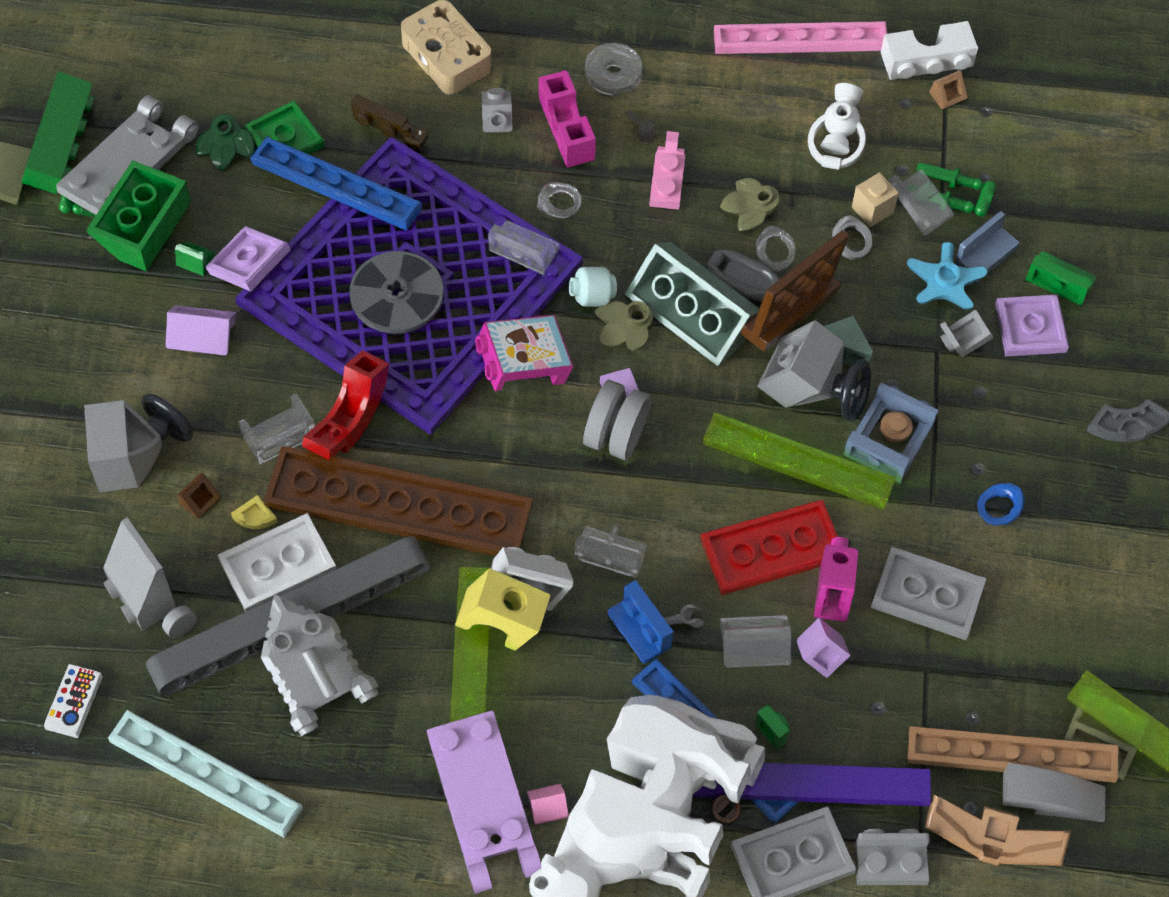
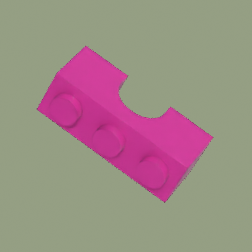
M567 70L539 77V101L566 167L594 161L596 138L587 117H580L576 91Z

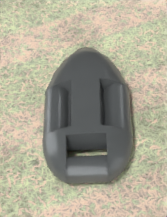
M720 249L714 251L705 265L706 269L743 297L762 302L766 290L781 279L768 266L734 250ZM722 262L727 264L723 272L718 269Z

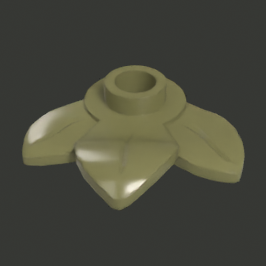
M744 178L736 181L737 191L728 194L723 199L720 208L728 213L739 215L738 230L739 232H746L761 226L766 216L777 210L780 204V195L772 186H763L756 179ZM769 197L767 200L761 201V199Z
M612 301L595 310L596 316L606 323L600 335V343L602 345L617 347L626 343L630 350L636 351L646 344L649 338L647 328L652 324L653 314L645 303L635 301L626 305L619 301ZM639 316V317H641L642 319H640V320H635V319H633V317Z

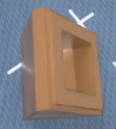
M959 70L934 81L929 93L941 109L968 98L962 71Z

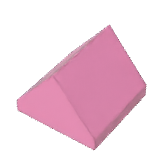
M561 784L527 791L535 825L569 818L565 792Z

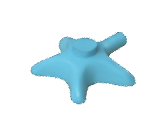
M949 242L942 244L940 263H926L914 258H910L907 261L909 269L927 284V288L916 297L918 303L925 304L933 300L944 299L966 310L973 307V302L964 292V287L984 278L987 275V269L985 267L965 268L955 265L953 263L954 245Z

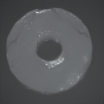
M606 43L594 48L587 55L584 71L592 88L603 94L620 95V92L626 90L629 92L640 83L643 65L641 57L629 46L619 43ZM610 66H617L621 70L619 72L612 73L609 72L607 68Z

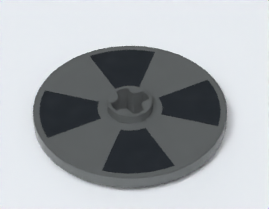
M404 251L386 252L370 258L359 267L350 284L351 305L358 318L367 326L377 331L392 334L411 332L426 325L439 311L444 295L442 279L437 269L425 258ZM396 288L401 289L398 296L392 295Z

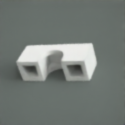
M965 21L940 25L936 45L926 46L919 43L914 36L913 30L884 34L881 55L890 80L898 78L907 79L917 75L936 74L942 71L962 70L972 67L975 62L978 46L969 22Z

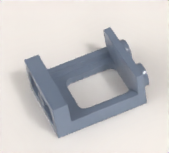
M881 382L876 397L856 431H852L849 436L844 456L901 484L933 428L938 410L924 400H917L904 394L901 389ZM886 410L904 413L911 421L917 424V429L902 453H898L869 438L882 413Z

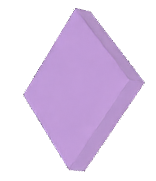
M245 226L207 264L206 269L210 275L251 292L291 249L287 242Z
M1058 294L996 299L995 306L1005 357L1067 353L1069 345Z

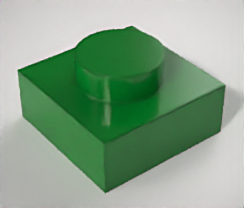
M769 705L758 711L755 726L775 750L779 749L787 743L790 732L787 720L780 712H774Z

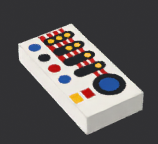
M71 664L68 665L45 720L44 727L46 730L75 738L79 737L103 678L101 672Z

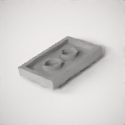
M891 547L871 608L967 640L986 578Z
M828 806L731 841L730 845L752 897H793L855 874L856 871Z

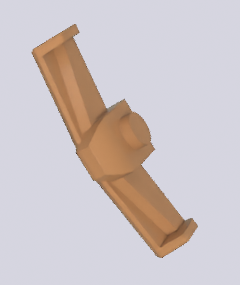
M934 792L925 823L926 829L973 854L980 861L996 866L1000 864L1062 866L1071 836V830L1017 829L1019 815L984 806L980 819Z

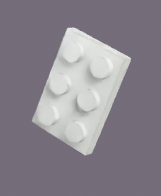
M308 513L217 555L245 612L272 600L274 594L278 596L283 595L336 570V565Z

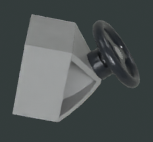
M814 320L780 339L757 387L785 408L829 398L840 399L843 418L847 421H854L863 411L869 395L871 368L866 360L859 359L850 367L847 375L842 374L844 342ZM861 370L862 378L858 381L857 375Z
M151 393L145 394L141 399L143 409L149 416L147 421L124 400L84 405L88 463L99 493L139 487L153 467L161 450L162 442L168 436L182 442L192 440L194 435L193 429L178 409L162 397Z

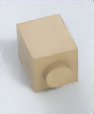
M879 172L856 186L852 208L871 228L894 214L899 193Z

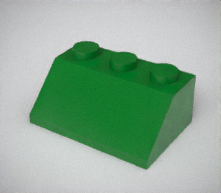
M132 160L86 229L87 233L119 261L147 271L191 203L187 182Z

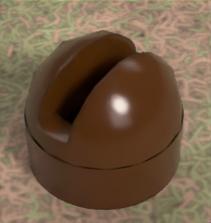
M727 795L718 797L713 803V814L719 822L730 824L739 818L741 813L739 802L730 801ZM732 802L736 807L722 818L719 814Z

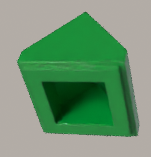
M191 242L181 243L175 247L176 266L202 276L207 271V264L216 255L214 251Z

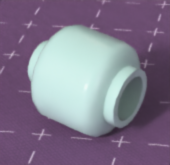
M581 267L577 270L575 277L569 281V292L571 296H575L576 302L582 307L605 306L616 296V278L606 267Z

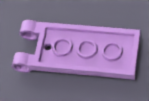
M493 710L427 729V736L474 893L477 894L492 889L484 859L517 850L525 878L531 877L534 872L542 868L541 861L534 845ZM493 835L500 836V843H492L491 837Z

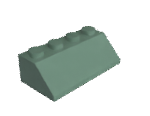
M672 242L654 244L625 292V295L632 301L645 303L651 309L653 317L717 366H721L747 340V338L740 334L742 327L756 316L760 310Z

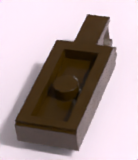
M359 94L355 95L350 102L353 117L358 123L366 127L370 125L377 128L388 138L396 137L404 141L409 148L420 151L429 138L428 131L409 123L407 117Z

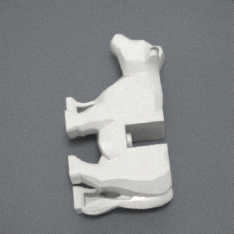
M658 695L631 697L623 706L615 727L607 738L612 769L643 780L641 788L592 769L583 794L569 815L567 826L554 857L545 854L541 862L542 868L531 875L529 888L532 897H599L603 885L617 883L626 879L647 878L659 884L678 887L686 897H703L710 882L709 868L697 865L694 859L681 852H695L703 863L710 865L723 837L722 824L717 822L706 823L703 819L688 817L691 812L692 796L702 786L715 789L716 783L714 781L716 780L724 788L729 800L738 803L746 785L754 786L765 761V747L755 744L757 741L756 736L744 725L710 718L682 702Z

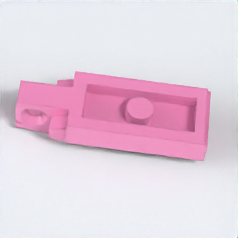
M667 131L665 147L658 146L655 154L649 207L679 210L685 164V149L677 148L679 132Z

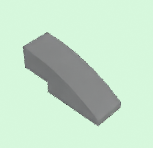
M1008 763L1003 772L1002 805L1034 809V814L1104 822L1105 787L1053 770Z

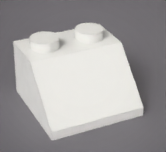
M503 547L493 559V570L551 594L546 610L551 611L573 587V579L567 564L556 561L552 556H537L525 553L524 550L517 547Z

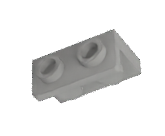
M868 829L858 834L855 842L857 885H928L927 845L929 843V834L919 833V830L904 829L898 833H884L882 829Z

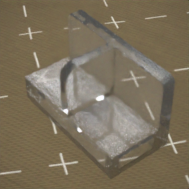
M919 170L903 182L897 174L887 180L899 193V201L924 236L954 216L953 211L923 170Z
M616 525L613 526L611 533L585 526L581 537H577L575 542L576 560L634 578L638 576L647 551V544L619 536V526Z

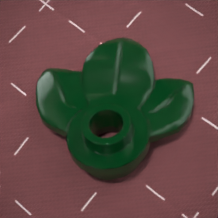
M221 114L215 117L211 122L210 129L202 133L196 142L197 156L210 154L212 162L221 171H225L236 153L244 157H252L255 151L251 134L241 129L237 119L230 114ZM229 124L226 131H220L222 125Z

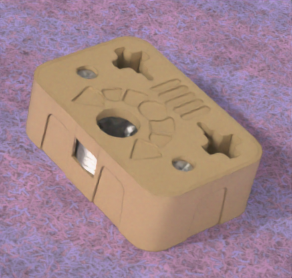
M438 0L402 21L401 33L404 49L411 54L418 62V65L445 94L454 95L490 74V68L492 67L490 46L450 2Z

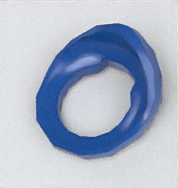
M1000 483L990 487L980 496L977 503L980 517L988 524L994 526L1007 525L1021 516L1024 510L1025 498L1023 491L1018 486L1012 483ZM998 496L1003 498L1009 497L1014 507L1008 515L994 518L986 512L985 504L991 498Z

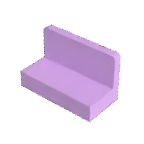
M180 305L173 306L167 312L166 348L226 355L229 352L230 329L236 324V312Z

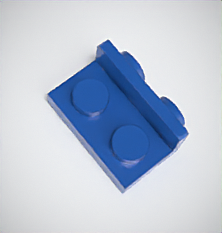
M636 580L624 586L623 601L608 609V616L642 663H647L672 647L673 630Z

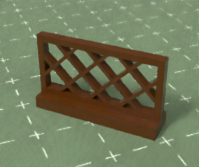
M841 230L766 290L758 314L743 325L740 334L765 352L839 291L842 283L833 277L849 235Z

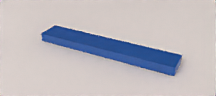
M269 137L264 139L251 157L252 164L406 231L422 210V203Z
M657 658L632 679V683L644 695H658L673 699L700 711L710 718L718 719ZM751 800L775 825L800 803V801Z

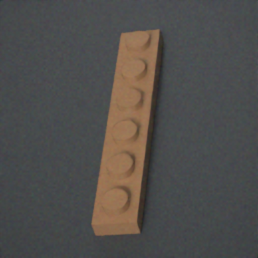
M910 726L907 763L1004 772L1008 763L1053 770L1085 780L1116 783L1118 779V745Z

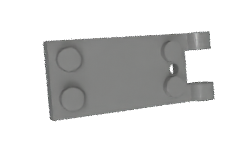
M146 95L140 101L136 112L56 184L57 192L96 215L132 160L159 170L184 145L195 138L199 124L186 115H182L174 123L172 131H166L154 124L163 112V102L150 95Z

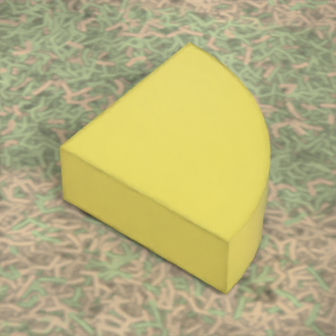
M258 495L231 513L232 519L235 522L251 529H263L278 523L277 517L264 505V502Z

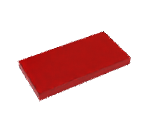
M822 499L700 534V541L720 593L725 595L819 568L825 545H831V540L838 537Z

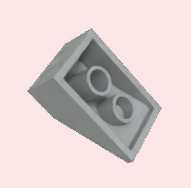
M128 517L120 523L103 567L108 578L103 583L113 599L119 596L124 603L120 608L128 622L132 624L136 621L141 630L144 631L164 619L176 606L162 566Z

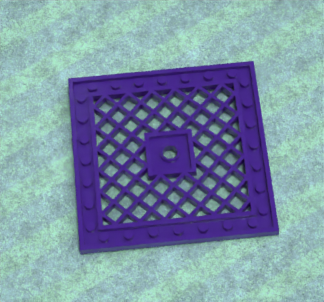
M390 137L355 174L389 189L406 187V196L421 203L430 202L431 209L420 211L411 224L412 230L395 232L394 225L367 214V217L359 218L363 213L362 211L331 198L288 243L291 250L251 292L243 289L236 296L235 300L236 305L342 376L345 365L362 350L373 356L385 355V362L389 363V369L380 401L432 435L485 375V362L482 354H479L476 349V337L480 334L481 329L476 333L475 325H482L484 322L536 317L582 266L583 257L398 140ZM411 187L420 193L412 194ZM435 203L442 206L443 208L436 209ZM454 217L455 225L438 227L437 219ZM459 218H461L462 220H464V221L467 222V223H465V224H460V223H459ZM417 221H433V227L417 229L416 227ZM390 225L391 232L373 233L374 226ZM369 228V235L352 236L351 229ZM347 230L348 237L339 238ZM478 233L479 240L462 242L461 234ZM483 233L492 239H484ZM452 235L457 237V243H440V237ZM435 238L436 245L419 247L418 239ZM414 240V247L406 241ZM405 241L400 246V248L397 249V242ZM392 243L393 250L376 252L375 244ZM371 245L372 253L354 255V247ZM349 247L350 255L333 257L332 249ZM502 248L503 256L486 257L485 250ZM507 248L516 254L508 255ZM480 250L481 258L465 260L464 252ZM328 251V258H320ZM392 251L410 252L428 260L439 272L444 293V300L439 311L445 310L446 318L431 320L426 325L411 332L399 333L404 334V343L388 344L387 336L398 334L377 331L371 327L363 328V322L358 318L354 310L339 312L338 304L350 303L351 300L350 292L337 294L336 286L351 284L352 278L356 273V265L363 264L376 255ZM459 253L460 261L443 263L442 255ZM436 255H437V256H438V262L435 261V260H433V259L430 258L429 256H436ZM526 263L527 271L511 273L510 265ZM351 265L352 273L335 275L334 267ZM505 266L506 274L489 276L488 268ZM330 268V276L313 278L312 270ZM483 268V277H467V270ZM308 271V278L300 279ZM462 271L463 279L454 280V272ZM520 282H522V283L518 286V288L514 291V289H513V283H520ZM508 284L509 292L492 294L491 286ZM332 286V294L315 296L314 288ZM486 287L487 295L470 297L469 288ZM396 288L392 295L398 296L401 289ZM310 289L311 297L293 299L294 290ZM461 289L465 291V297L448 298V291ZM287 292H288V299H287L286 297H284V295H285ZM503 303L495 312L494 304ZM334 304L335 313L317 315L316 306ZM489 305L490 313L473 315L472 307ZM312 307V315L302 308ZM467 307L468 316L451 318L450 309ZM358 320L359 329L341 331L340 322ZM336 323L337 331L326 324ZM470 326L471 335L454 336L453 328ZM448 329L449 337L432 339L431 330ZM426 331L427 340L410 342L409 333ZM382 336L383 345L365 346V338ZM360 339L361 347L351 340ZM457 346H465L458 354H456ZM451 347L452 356L434 358L433 349ZM429 350L430 359L412 361L411 352ZM407 352L408 361L390 363V354ZM446 367L437 377L436 368ZM431 369L432 378L415 380L414 371ZM409 371L410 380L400 374V372Z

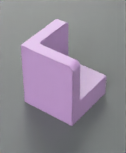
M818 618L797 639L803 660L826 678L851 656L843 636L821 618Z

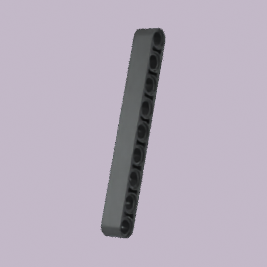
M408 536L280 595V597L294 602L296 606H304L305 610H308V608L312 609L315 614L319 612L334 618L424 575L430 569L431 564L414 536ZM273 599L149 658L146 662V668L159 694L162 696L174 694L262 652L264 641H267L265 637L266 631H269L267 627L268 621L272 619L269 616Z

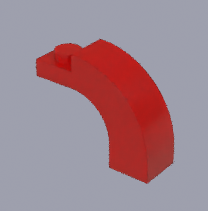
M363 350L351 359L344 367L342 387L334 406L327 416L303 437L302 447L327 460H330L339 451L347 453L364 433L379 405L387 381L389 363Z

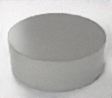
M188 606L176 607L166 615L162 628L170 638H181L194 627L197 616Z

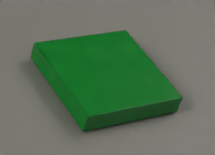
M295 100L243 125V129L251 134L256 149H258L266 137L307 154L325 147L324 139Z

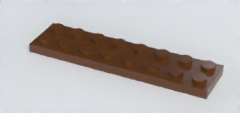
M281 446L263 502L268 508L299 515L308 513L309 517L402 537L414 536L417 540L497 556L503 547H517L521 549L533 505V498L335 456L327 460L311 451Z

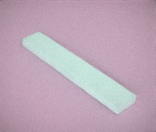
M129 710L126 711L108 737L110 743L285 838L303 809L300 803Z

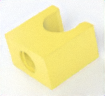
M489 568L467 588L455 626L465 630L470 629L475 624L496 627L507 634L505 647L516 651L540 631L551 594ZM504 599L512 604L513 610L505 606Z

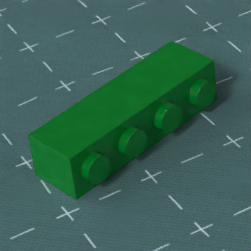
M59 71L57 72L21 183L57 194L56 184L71 171V168L66 167L68 159L74 161L79 144L75 143L74 139L76 135L82 137L87 122L86 119L82 118L83 111L90 112L95 97L89 95L93 83Z

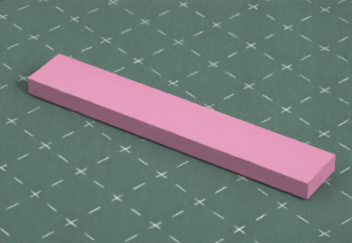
M886 21L714 25L715 54L881 51L884 34H887Z

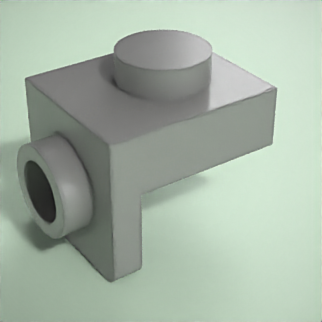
M492 88L482 92L483 132L512 131L511 91H505L502 88Z
M974 310L950 326L946 322L940 324L945 334L940 336L950 352L955 349L962 358L994 338L977 310Z

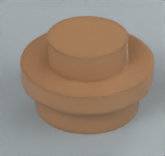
M901 412L886 414L880 424L884 437L894 443L906 440L911 435L913 428L911 419Z

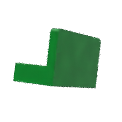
M1044 251L1039 256H1035L1026 277V281L1049 292L1058 294V296L1079 306H1082L1096 280L1095 275Z

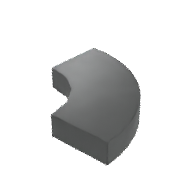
M1146 399L1140 406L1130 409H1118L1104 404L1086 431L1109 441H1141L1157 435L1169 425V411L1149 399Z

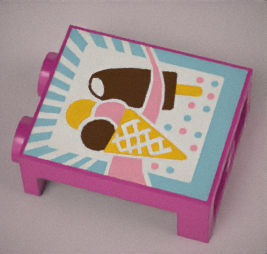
M554 315L484 322L480 334L476 337V349L479 354H482L485 362V375L489 381L491 380L494 391L502 390L506 381L550 376L553 385L565 384L573 368Z

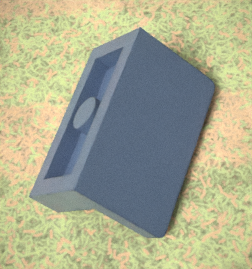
M1000 211L960 244L954 264L965 268L985 267L988 274L1018 249L1020 242L1002 228L1006 214Z

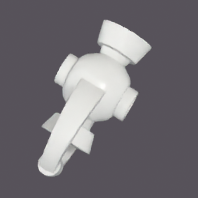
M849 83L836 84L835 100L837 102L832 103L827 108L825 114L818 118L810 129L808 147L811 155L821 164V167L836 170L848 167L861 157L865 149L866 136L860 123V114L855 107L864 92L856 85ZM825 126L830 134L826 135L820 147L825 152L834 155H847L849 153V141L846 137L851 136L855 131L858 134L860 143L854 154L842 160V158L822 156L814 145V137L818 130Z

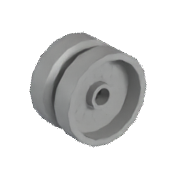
M608 379L601 387L592 406L585 427L583 444L601 451L609 443L610 455L627 461L634 452L644 429L650 410L651 395L635 389L626 397L625 386Z

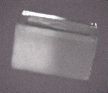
M505 221L502 227L494 224L488 233L489 251L541 274L545 273L559 250L558 242L510 221Z
M787 615L720 618L723 658L726 668L789 665L791 663V626Z

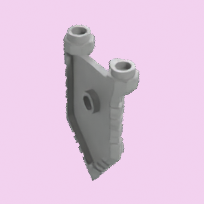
M274 594L269 616L272 619L268 621L267 627L269 631H266L265 637L267 641H264L261 659L267 670L271 671L274 683L278 684L279 687L277 689L280 694H283L284 702L288 703L290 707L289 711L292 715L290 724L295 732L298 731L302 737L319 727L316 722L318 717L314 710L349 691L362 704L379 695L376 689L379 686L374 677L366 675L362 670H359L357 666L359 664L356 659H353L351 649L348 650L346 640L342 639L341 631L334 618L319 612L315 614L312 609L308 608V610H305L304 606H296L294 602Z

